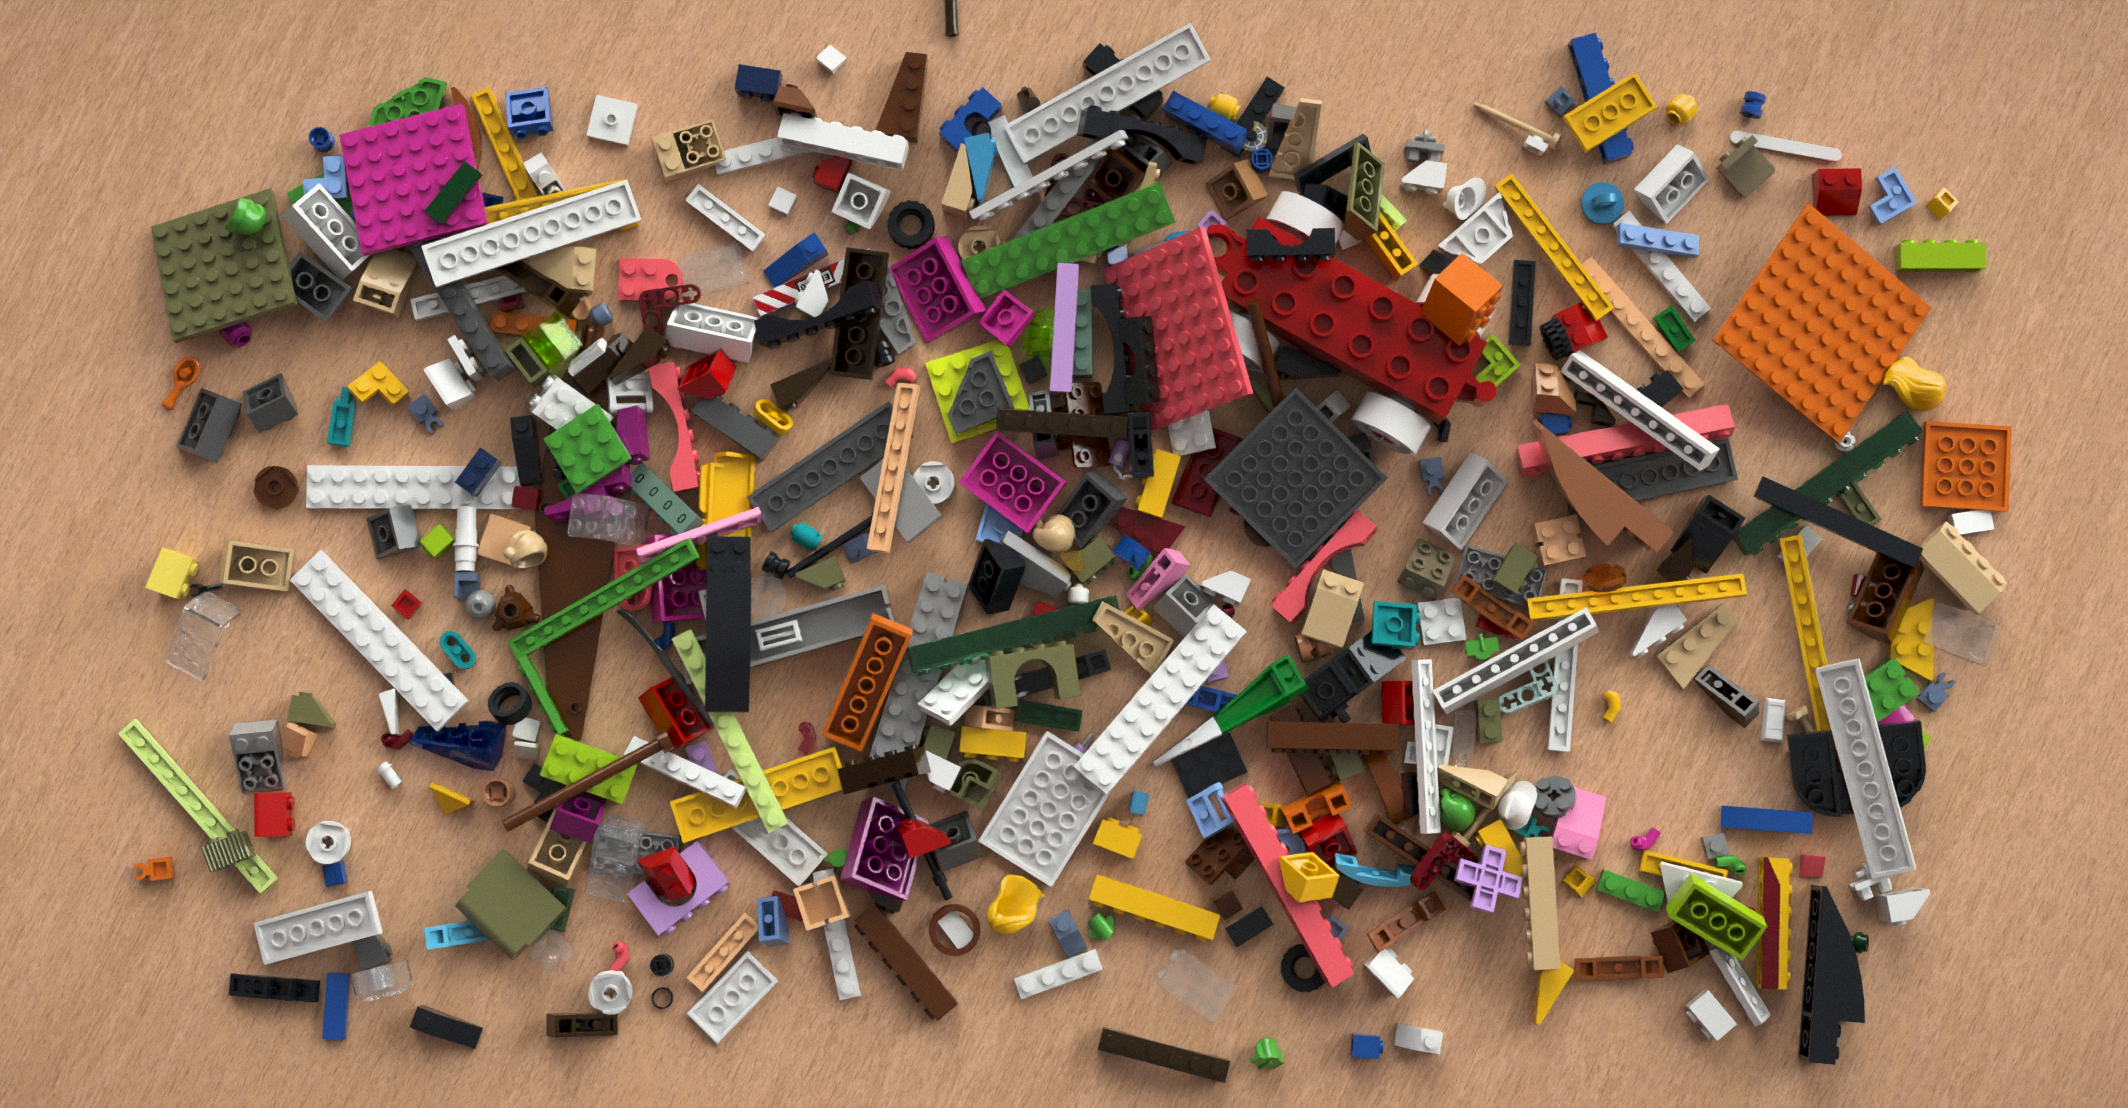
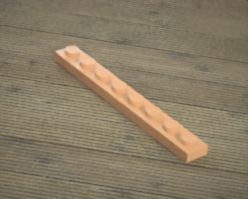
M1592 257L1582 264L1615 307L1610 313L1663 372L1668 370L1684 388L1681 393L1688 399L1704 385V382Z
M897 384L867 544L869 551L890 553L920 392L919 385Z

